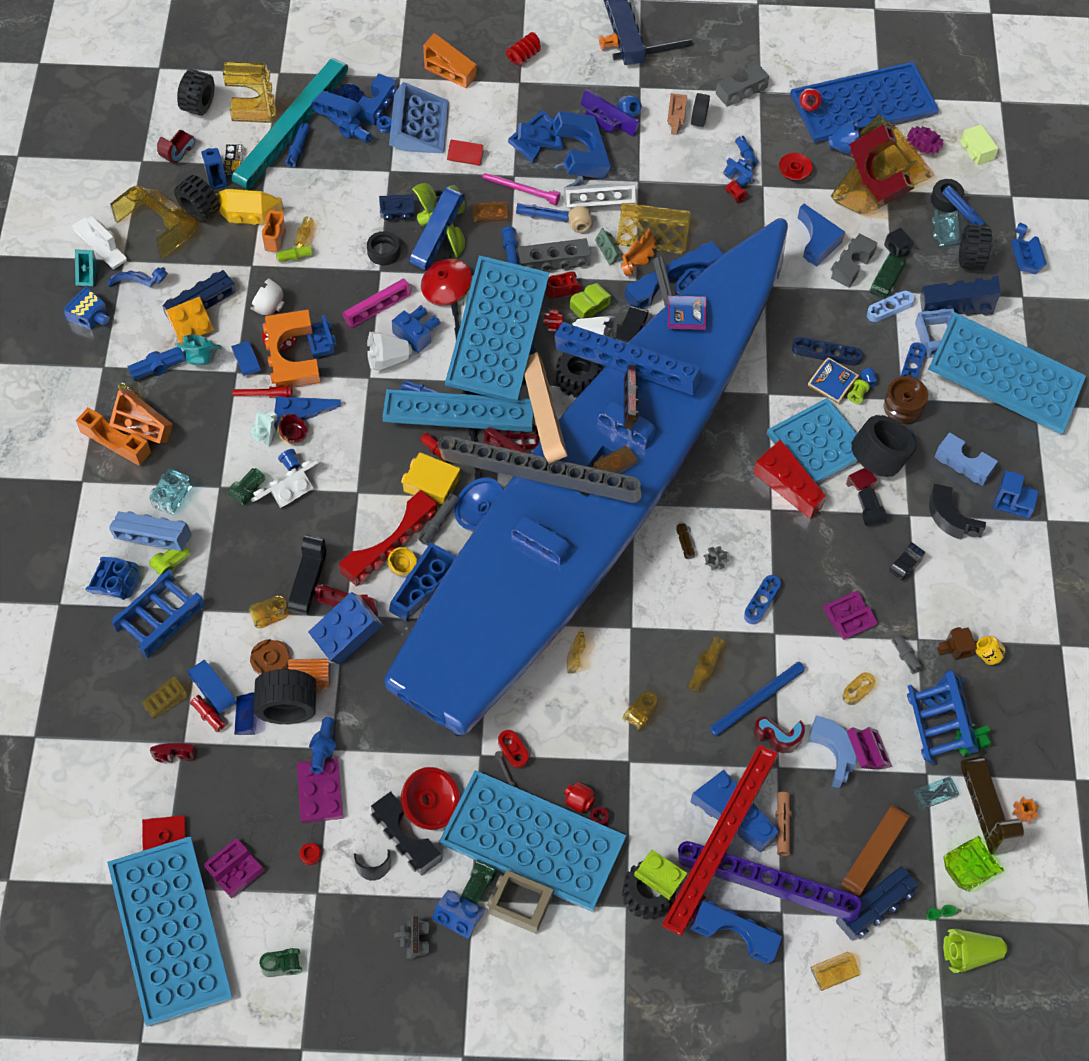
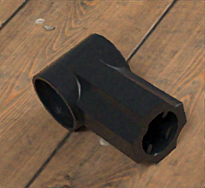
M864 488L858 492V498L863 509L862 517L864 524L870 526L885 523L886 512L884 507L879 505L874 489Z

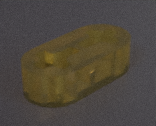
M867 672L857 676L844 689L842 695L844 702L848 705H855L860 702L873 689L875 685L874 676ZM862 681H869V684L861 687ZM856 690L857 693H856L855 697L852 696V697L850 698V697L848 696L849 693L852 694V693Z

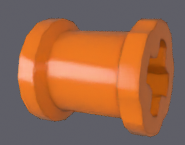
M614 32L612 35H599L600 49L604 50L606 47L612 46L618 47L617 34Z

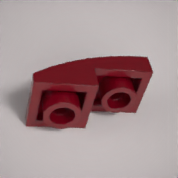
M165 743L150 748L152 757L159 763H173L175 756L185 761L188 759L195 760L197 755L195 746L185 743Z

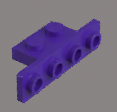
M589 90L584 91L580 104L588 109L585 115L595 116L597 124L607 132L621 129L631 136L636 134L640 123L639 120Z

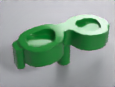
M948 904L944 905L941 911H938L936 908H930L925 917L926 920L935 921L939 917H952L958 910L956 907L954 908Z

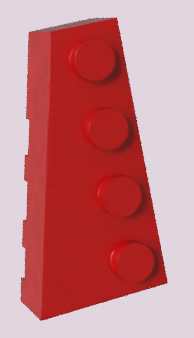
M781 439L756 461L753 474L809 519L822 509L826 496Z

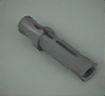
M450 493L432 520L427 522V527L418 537L422 544L428 546L436 533L440 532V527L460 501L456 495Z

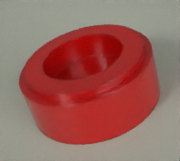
M314 843L303 845L300 849L301 861L306 865L317 864L321 859L319 846Z

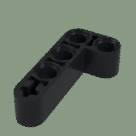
M305 534L301 545L302 559L288 600L287 611L308 615L315 595V588L318 585L325 562L327 548L325 538Z

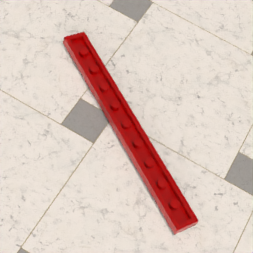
M760 744L757 747L662 924L663 928L681 937L684 934L778 757L777 752Z

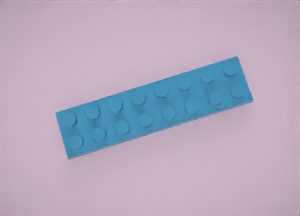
M386 389L383 422L481 429L492 427L496 430L532 432L533 408L531 400L526 398H518L517 403L481 395Z

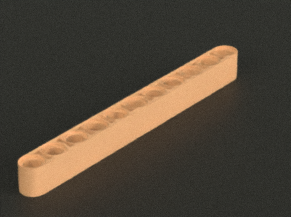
M536 352L529 355L524 375L542 450L548 463L551 464L568 455L545 368L539 353Z

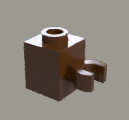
M969 627L952 629L946 641L940 642V647H937L939 655L951 652L954 661L972 657L977 649Z

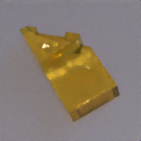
M578 632L571 645L567 657V673H575L580 666L579 654H582L586 648L584 632Z

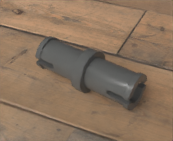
M900 634L894 637L891 642L900 653V659L905 661L912 674L919 672L923 667L915 657L913 648L909 647L903 635Z

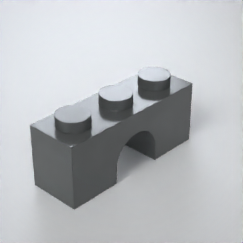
M757 63L744 70L743 82H737L731 76L717 82L716 95L726 107L736 104L746 97L748 98L759 91L765 90L768 87L769 75Z
M860 233L855 239L852 238L848 249H844L841 253L840 260L838 262L835 261L832 265L831 279L850 288L858 277L861 267L855 261L867 265L875 254L878 242Z

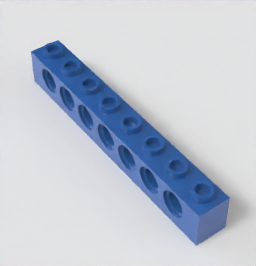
M562 322L554 335L556 349L625 373L628 365L636 366V374H638L639 378L690 395H694L701 383V369L698 366Z

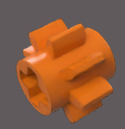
M1022 797L1020 803L1015 801L1013 804L1015 810L1012 815H1016L1021 821H1026L1029 824L1032 819L1036 820L1038 817L1036 811L1039 806L1035 805L1033 799L1025 800Z

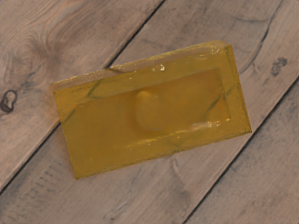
M850 952L842 953L810 967L821 991L860 975L855 957Z

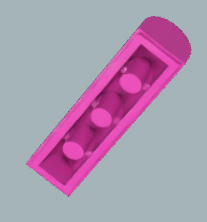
M403 278L342 312L345 322L350 328H353L410 296L409 283Z

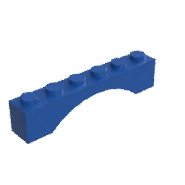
M712 241L701 245L698 249L690 251L685 256L674 259L670 264L666 265L669 281L683 275L689 268H697L703 272L720 258L723 253ZM656 271L649 275H644L640 280L631 282L625 287L624 298L630 305L643 309L651 305L654 296L660 289Z

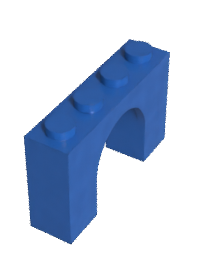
M559 111L552 122L555 134L557 136L575 138L581 141L589 150V152L570 150L564 160L567 174L604 179L610 171L611 164L608 160L595 116Z

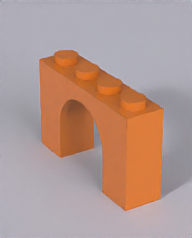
M309 310L265 316L266 323H263L264 334H268V340H265L267 351L270 350L271 356H268L269 367H273V373H270L272 384H276V387H285V385L298 387L321 383L317 359L290 362L279 354L281 345L288 338L313 334Z

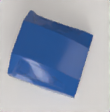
M100 557V563L89 586L85 590L92 594H101L125 600L133 595L140 580L139 566L135 562L121 560L116 557Z

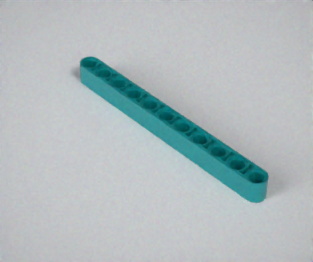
M331 58L234 171L232 182L246 189H250L297 134L300 124L306 123L315 111L311 106V102L322 91L331 93L348 72V65L335 58Z

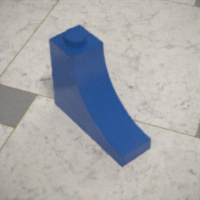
M804 203L799 208L798 219L808 229L810 241L805 246L803 258L817 267L843 242L845 231Z

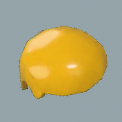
M398 547L391 551L387 561L388 567L397 576H407L416 565L417 558L408 548Z

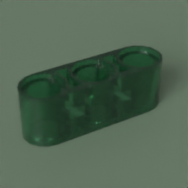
M889 253L869 292L886 299L902 272L906 259Z

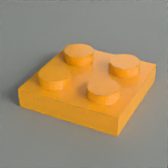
M200 297L165 310L179 342H183L184 335L201 336L214 330Z

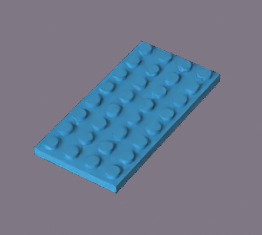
M479 255L445 386L517 403L549 272Z
M956 312L951 316L928 370L1059 434H1062L1066 429L1086 375Z
M475 770L439 840V844L503 873L508 870L553 889V895L593 912L627 835Z
M191 836L108 861L145 1025L149 1027L232 1000L233 997Z

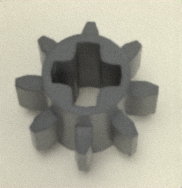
M721 546L708 548L709 553L704 555L705 565L710 566L711 570L725 568L723 563L729 562L727 559L728 552L721 550Z

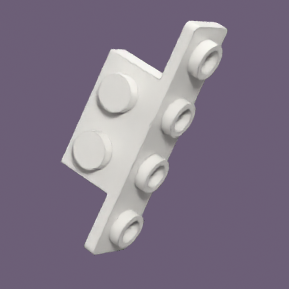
M93 216L88 219L84 217L72 225V229L112 269L127 261L126 257L116 248L114 234L111 231H107L100 220L97 221Z
M318 459L305 461L301 464L303 468L298 471L294 468L286 473L287 477L283 480L277 478L269 483L271 487L264 490L262 487L253 493L255 496L251 498L252 502L271 492L279 507L282 508L313 489V486L304 471L318 464Z

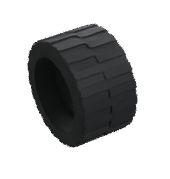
M885 415L871 416L851 443L853 455L859 464L869 472L884 477H892L898 474L914 454L916 448L911 432L898 420Z
M276 669L262 673L255 679L254 714L262 721L275 724H297L305 722L315 715L316 680L312 675L294 669Z

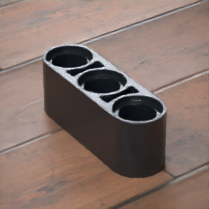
M631 305L616 340L628 343L644 327L649 310Z

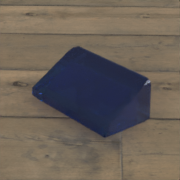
M254 692L236 698L234 735H255Z

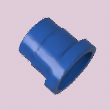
M293 448L284 451L278 456V460L284 464L288 471L294 468L298 469L301 465Z

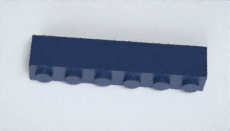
M603 0L613 32L617 34L618 47L624 65L644 63L646 46L642 45V35L639 34L638 23H635V14L631 12V2H628V0Z

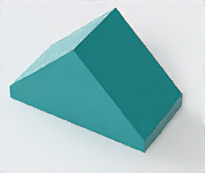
M75 249V284L78 286H94L98 270L94 250Z

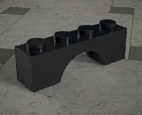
M391 791L371 805V818L377 825L379 823L382 825L385 836L388 840L393 839L397 844L395 846L396 850L401 856L405 855L408 858V865L414 872L418 871L422 876L442 861L441 853L429 838L415 840L402 833L399 824L404 811L402 804Z

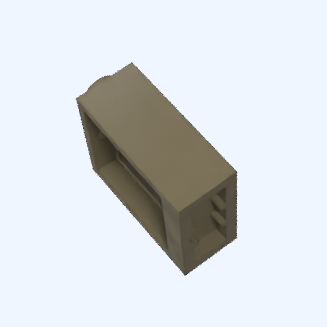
M506 870L504 876L500 875L498 878L496 894H491L487 904L489 906V914L537 934L552 900L553 889ZM509 881L541 894L531 919L498 906Z

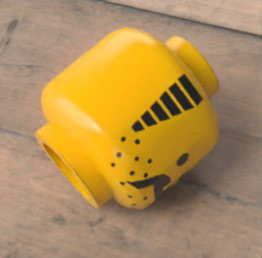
M984 636L978 640L975 652L985 664L994 665L1002 661L1005 655V647L996 637Z

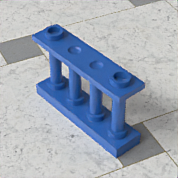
M170 569L162 573L148 589L122 612L117 613L111 621L116 632L125 628L140 642L138 645L139 649L146 658L151 656L205 606L202 596L197 592L189 597L173 583L175 578ZM168 588L184 604L179 609H174L158 595ZM153 601L169 615V618L160 623L144 608ZM137 614L155 628L149 636H145L130 623Z
M954 671L945 673L947 681L944 684L920 692L912 685H908L909 693H907V698L910 705L913 706L923 745L921 754L923 759L927 760L931 765H937L935 755L960 747L966 748L971 754L979 751L960 678ZM946 691L951 692L952 699H950V702L922 710L921 699ZM952 709L956 711L957 717L954 721L927 729L925 718ZM956 728L961 730L962 736L960 739L932 748L931 736Z

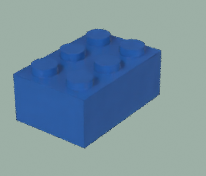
M351 592L312 627L308 633L331 662L340 665L378 631L383 624L363 598Z

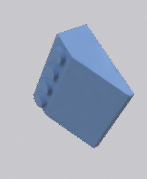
M402 82L394 93L389 145L403 151L443 153L448 100Z

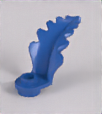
M158 267L152 273L153 277L150 278L141 271L134 272L130 270L111 276L107 285L110 287L118 281L131 280L151 287L156 282L158 284L161 283L168 273L165 271L166 268L162 267L160 269Z

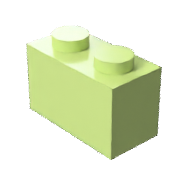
M981 124L963 131L960 140L961 145L966 149L976 165L995 159L998 147Z

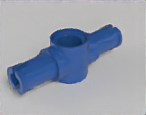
M328 117L329 121L338 125L339 131L344 137H357L365 143L370 142L372 139V134L362 129L361 123L356 117L349 123Z
M331 717L322 719L320 731L315 733L309 744V749L313 750L310 771L315 774H320L323 771L325 759L332 755L336 747V741L332 740L335 720Z

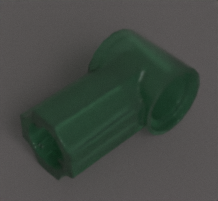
M252 468L239 482L235 481L230 486L228 495L242 505H246L253 497V492L264 482L265 476L257 468Z
M478 859L472 868L471 877L461 897L478 905L487 886L494 880L498 868Z

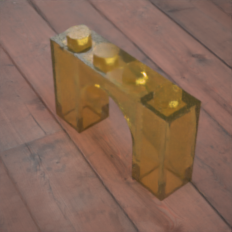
M225 61L223 69L225 86L246 87L259 94V96L253 98L232 97L230 104L231 120L236 122L272 123L273 116H276V106H273L274 94H271L272 82H269L270 70H267L266 63Z

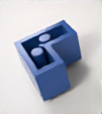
M1005 471L997 488L992 508L1030 519L1035 508L1038 491L1022 486L1023 475Z

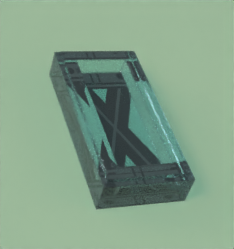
M951 776L914 789L912 792L921 810L954 799L960 795Z

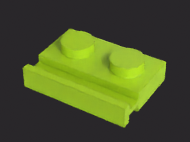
M651 849L640 867L635 871L634 876L670 900L686 878L687 873Z

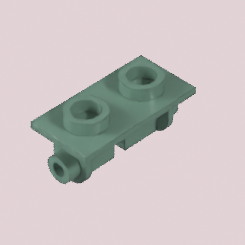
M601 228L595 241L609 266H611L614 260L618 262L623 260V253L618 246H615L616 242L612 234Z

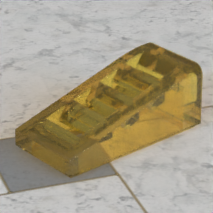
M174 676L146 698L142 705L154 719L187 697V694ZM174 688L177 690L175 694L172 691V689ZM167 692L171 696L169 699L164 695ZM160 697H161V699L164 701V703H163L162 705H161V703L158 701V698H160ZM152 702L158 707L156 710L151 706Z

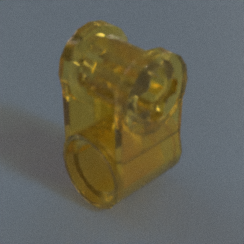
M274 596L249 607V613L256 628H264L269 624L283 620L289 614L286 600L281 596Z
M651 691L643 692L634 704L627 709L622 720L630 722L636 727L637 731H640L656 711V695ZM651 701L653 704L650 706H646L643 704V702Z

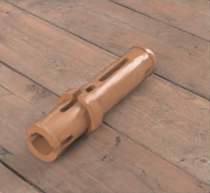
M779 792L777 793L778 802L777 810L775 811L777 830L779 831L777 835V855L789 856L790 818L792 817L790 793Z

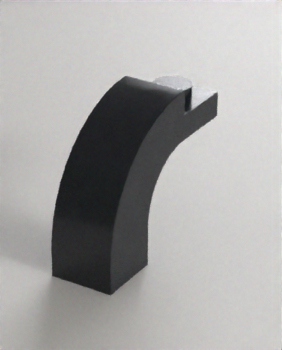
M934 483L929 499V510L936 525L946 534L960 540L963 534L981 538L986 522L967 518L957 513L951 503L953 488Z

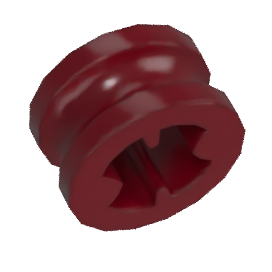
M595 807L591 811L590 820L604 826L607 825L609 819L608 811L603 807ZM597 813H601V816L605 818H602V821H598L594 816L596 817Z

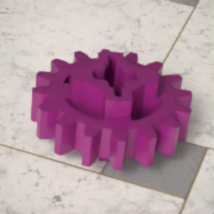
M918 126L912 127L907 135V141L910 142V145L914 146V149H920V152L927 154L929 152L935 154V152L939 153L944 144V140L940 138L941 135L924 126L921 128Z

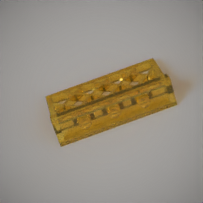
M622 203L616 245L631 247L634 243L633 241H639L637 238L643 234L645 235L648 228H654L659 233L654 236V239L657 240L662 237L666 243L663 245L655 243L656 249L652 250L685 254L691 212ZM623 219H631L634 223L627 227L623 223ZM648 221L651 225L644 229L640 223ZM665 223L668 228L661 231L657 225ZM637 225L641 232L634 236L630 229ZM678 225L685 226V230L680 234L674 229ZM670 230L676 235L671 240L664 235ZM626 232L631 236V239L628 241L620 240L621 235ZM679 239L683 243V247H674L672 243Z

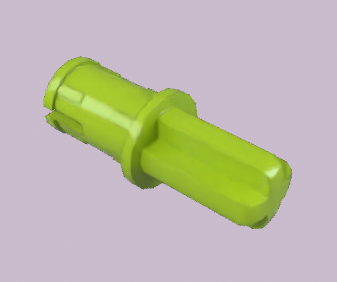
M310 245L297 248L292 247L291 249L276 253L278 262L292 259L296 261L297 258L312 256Z

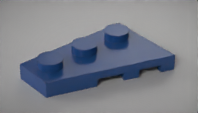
M542 110L527 124L551 130L554 119ZM518 131L508 138V143L533 163L542 146L519 141Z

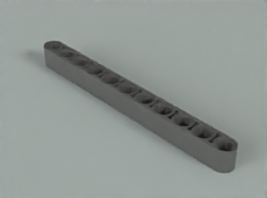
M444 436L438 441L441 457L449 462L630 503H635L642 497L640 481L635 477L559 460L549 464L546 457L451 436Z

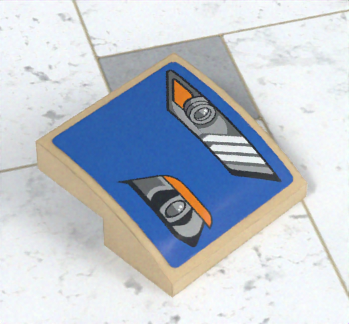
M828 357L813 375L808 386L840 404L859 375Z

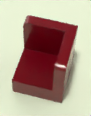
M863 468L848 475L846 485L848 487L854 485L857 491L864 488L875 490L878 480L873 473Z

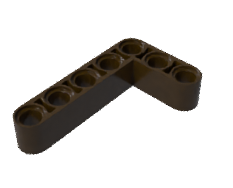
M984 757L962 760L961 770L989 853L996 855L1012 852L1024 835L1021 820L1019 818L1005 820Z

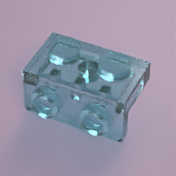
M938 209L934 210L935 217H932L933 226L935 227L933 231L934 240L938 241L940 247L960 243L958 211L940 215Z

